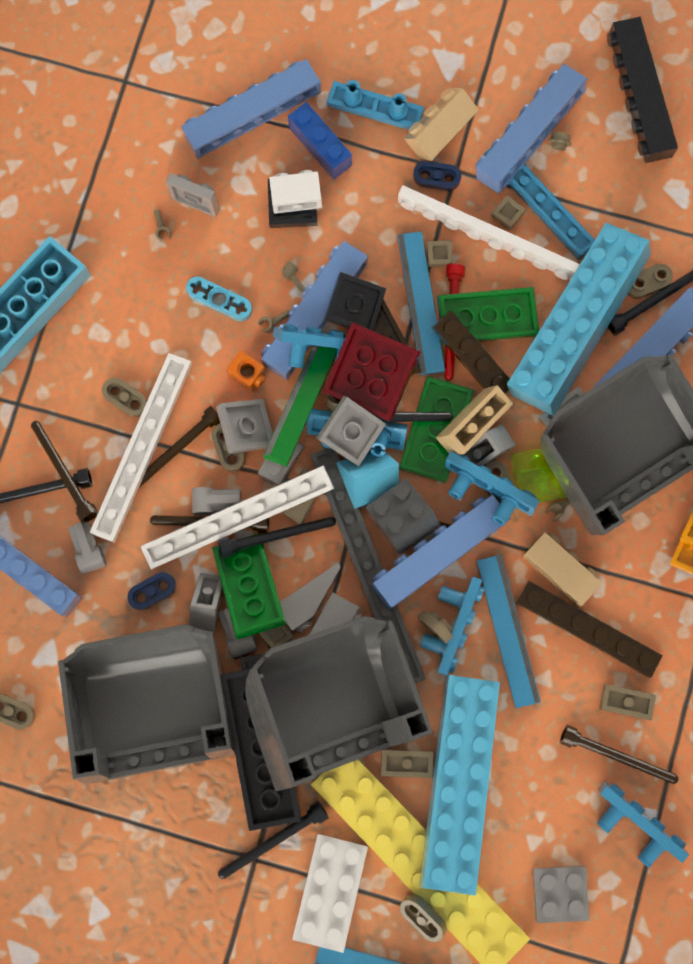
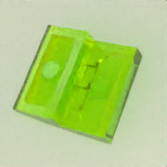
M541 448L510 454L513 474L518 489L532 492L536 499L540 500L539 503L567 497L546 462Z

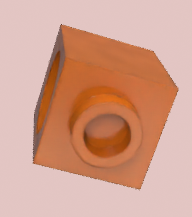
M241 350L226 369L229 377L250 391H253L255 387L259 388L266 379V375H264L266 373L265 367ZM245 368L255 370L254 374L250 377L242 376V371Z

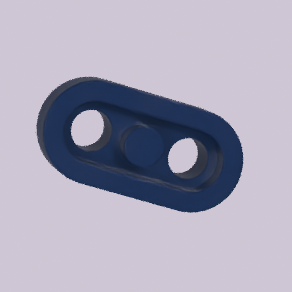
M422 161L415 166L413 179L420 187L452 191L460 184L461 172L456 166L451 164ZM426 173L429 175V178L424 179L421 175ZM446 177H451V178L453 179V181H452V182H446V181H445V178H446Z
M157 573L132 587L128 592V602L134 609L146 610L173 595L176 590V581L168 573ZM163 581L168 583L166 590H161L159 587ZM144 593L146 599L140 603L137 597L139 594Z

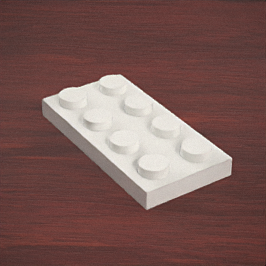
M320 834L317 835L292 940L344 953L368 846Z

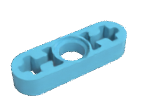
M193 277L187 282L186 290L192 300L237 321H246L251 317L252 307L248 299L202 277ZM201 284L202 289L209 293L208 299H205L206 294L201 291L194 294L192 287H197ZM215 294H224L226 301L222 305L214 304L212 299ZM231 298H233V305L241 307L244 304L246 312H241L240 315L237 314L236 308L230 306Z

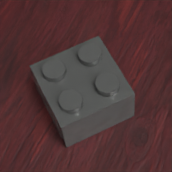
M407 478L366 506L372 521L399 555L440 527L434 511Z

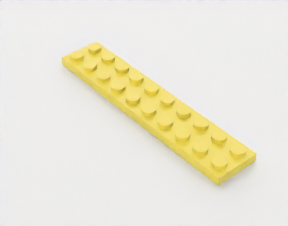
M359 759L322 773L311 784L415 895L423 898L445 921L447 929L480 964H507L530 940L521 928L478 884L476 896L426 889L419 886L426 829Z

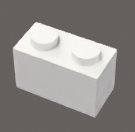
M303 170L298 174L278 173L274 177H269L274 214L322 208L318 172Z

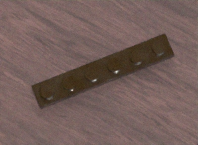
M530 581L527 582L516 602L521 607L648 678L653 676L663 655Z

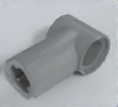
M210 487L192 489V514L211 515L241 502L240 489L214 490V488Z
M80 522L68 528L76 550V563L82 575L107 566L105 556L101 547L97 544L95 535L90 533L92 528L90 522Z
M228 608L218 613L227 636V645L234 660L258 650L253 635L237 640Z

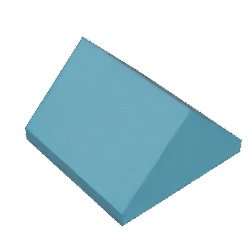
M371 451L368 452L359 466L348 459L336 463L354 509L370 504L399 484V463L386 452L383 456H374Z

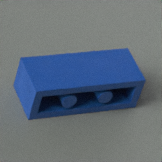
M307 102L288 115L290 130L333 180L352 166L351 152Z

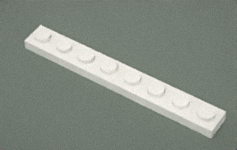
M402 185L398 193V203H401L403 208L421 212L429 220H439L449 229H459L474 240L481 239L488 242V245L496 250H506L516 259H526L532 262L536 268L555 272L554 274L561 279L571 280L580 265Z
M168 353L90 530L92 535L115 543L191 369V361Z
M323 465L141 546V549L150 569H153L334 489V486Z

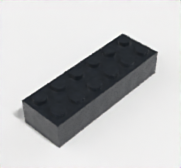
M248 668L221 674L248 828L249 831L299 822L302 815L296 786L280 791H275L247 705L245 687L246 679L251 669Z

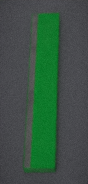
M312 346L266 448L264 459L286 467L288 466L335 360L336 348Z

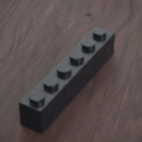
M641 16L613 22L609 33H607V42L609 47L613 48L614 67L619 69V84L621 90H624L626 94V109L632 115L631 126L633 133L637 134L639 140L637 145L639 155L643 156L645 163L672 158L678 149V145Z

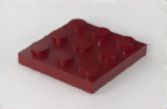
M352 322L323 392L340 400L343 396H346L368 412L387 421H392L421 351Z

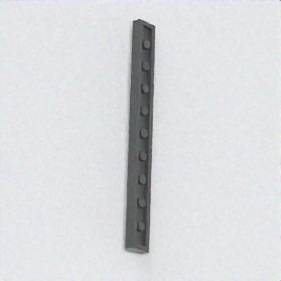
M327 448L311 454L315 468L324 465L334 486V489L325 493L373 616L376 620H390L393 622L414 682L423 681L426 677L397 605L388 611L371 588V585L375 582L373 577L383 569L359 508L354 509L336 463L340 461L337 452Z

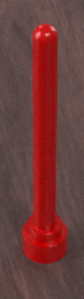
M446 265V277H448L450 282L449 294L459 293L460 282L465 277L464 265ZM446 346L444 378L450 381L454 377L455 355Z

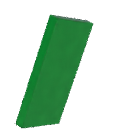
M533 287L437 296L439 319L448 311H452L478 342L535 337L539 332Z
M427 376L416 412H451L454 419L471 402L474 390ZM452 420L449 422H413L399 470L446 484L450 470L445 468V463L449 453L436 437Z
M260 544L237 550L233 557L225 559L221 557L219 546L213 547L216 565L237 640L286 625L264 545Z

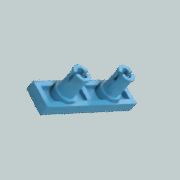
M350 80L347 84L333 81L327 99L328 107L407 130L414 123L420 121L424 113L423 106L406 102L405 95L401 93L395 94L392 98L360 88V84L356 80Z
M283 324V327L274 326L273 337L281 342L292 344L288 365L297 368H303L307 346L315 345L336 348L337 359L346 338L344 332L330 329L329 333H323L321 329L315 327L299 330L298 326L292 324Z
M313 409L308 419L306 434L318 436L333 412ZM384 422L386 425L372 445L371 453L374 456H383L386 448L404 450L408 425ZM321 442V444H322L324 447L330 448V447H328L327 445H325L324 443Z
M451 451L446 458L445 468L458 475L448 494L456 500H461L470 484L473 483L502 499L492 516V519L498 524L505 525L515 508L530 516L537 509L540 500L536 499L532 492L516 488L507 478L501 477L500 479L493 475L489 468L483 465L477 466L470 462L466 455H458Z
M472 577L469 588L464 593L442 585L438 600L459 607L458 610H460L452 631L453 638L447 644L436 636L424 633L420 647L441 655L442 660L437 673L443 676H447L448 672L454 673L458 658H455L454 655L457 648H463L467 635L463 634L466 624H472L476 611L471 609L475 600L480 602L485 588L480 586L482 580Z
M604 781L598 788L600 795L608 800L611 806L598 820L597 824L605 832L609 833L623 816H627L651 836L652 840L637 856L648 868L651 867L663 851H669L682 863L689 856L684 848L687 844L676 834L672 837L664 831L666 828L664 824L655 817L652 819L648 818L644 814L645 809L635 800L630 803L624 798L625 792L616 784L612 783L610 786Z

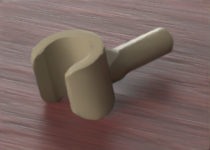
M154 210L158 227L156 230L157 239L161 242L159 235L162 231H166L170 239L171 233L162 221L160 210Z
M288 261L283 267L282 275L286 279L291 280L303 294L306 288L295 276L298 268Z
M290 310L271 319L268 317L260 318L258 321L259 325L269 322V327L262 331L264 333H271L274 330L275 324L289 317Z
M567 498L561 503L554 502L546 510L545 514L549 511L554 512L556 517L552 521L556 522L564 514L565 508L571 504L569 499Z

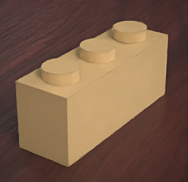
M463 88L446 89L441 94V99L425 111V116L409 128V133L404 137V140L420 160L432 161L479 111Z
M498 385L484 388L436 439L449 454L451 451L458 455L465 454L513 403Z
M544 532L522 557L577 607H580L602 584L598 580L600 576L592 568L588 567L586 569L580 564L579 561L581 559L573 551L569 550L567 552L560 546L562 542L554 534L550 533L548 535Z

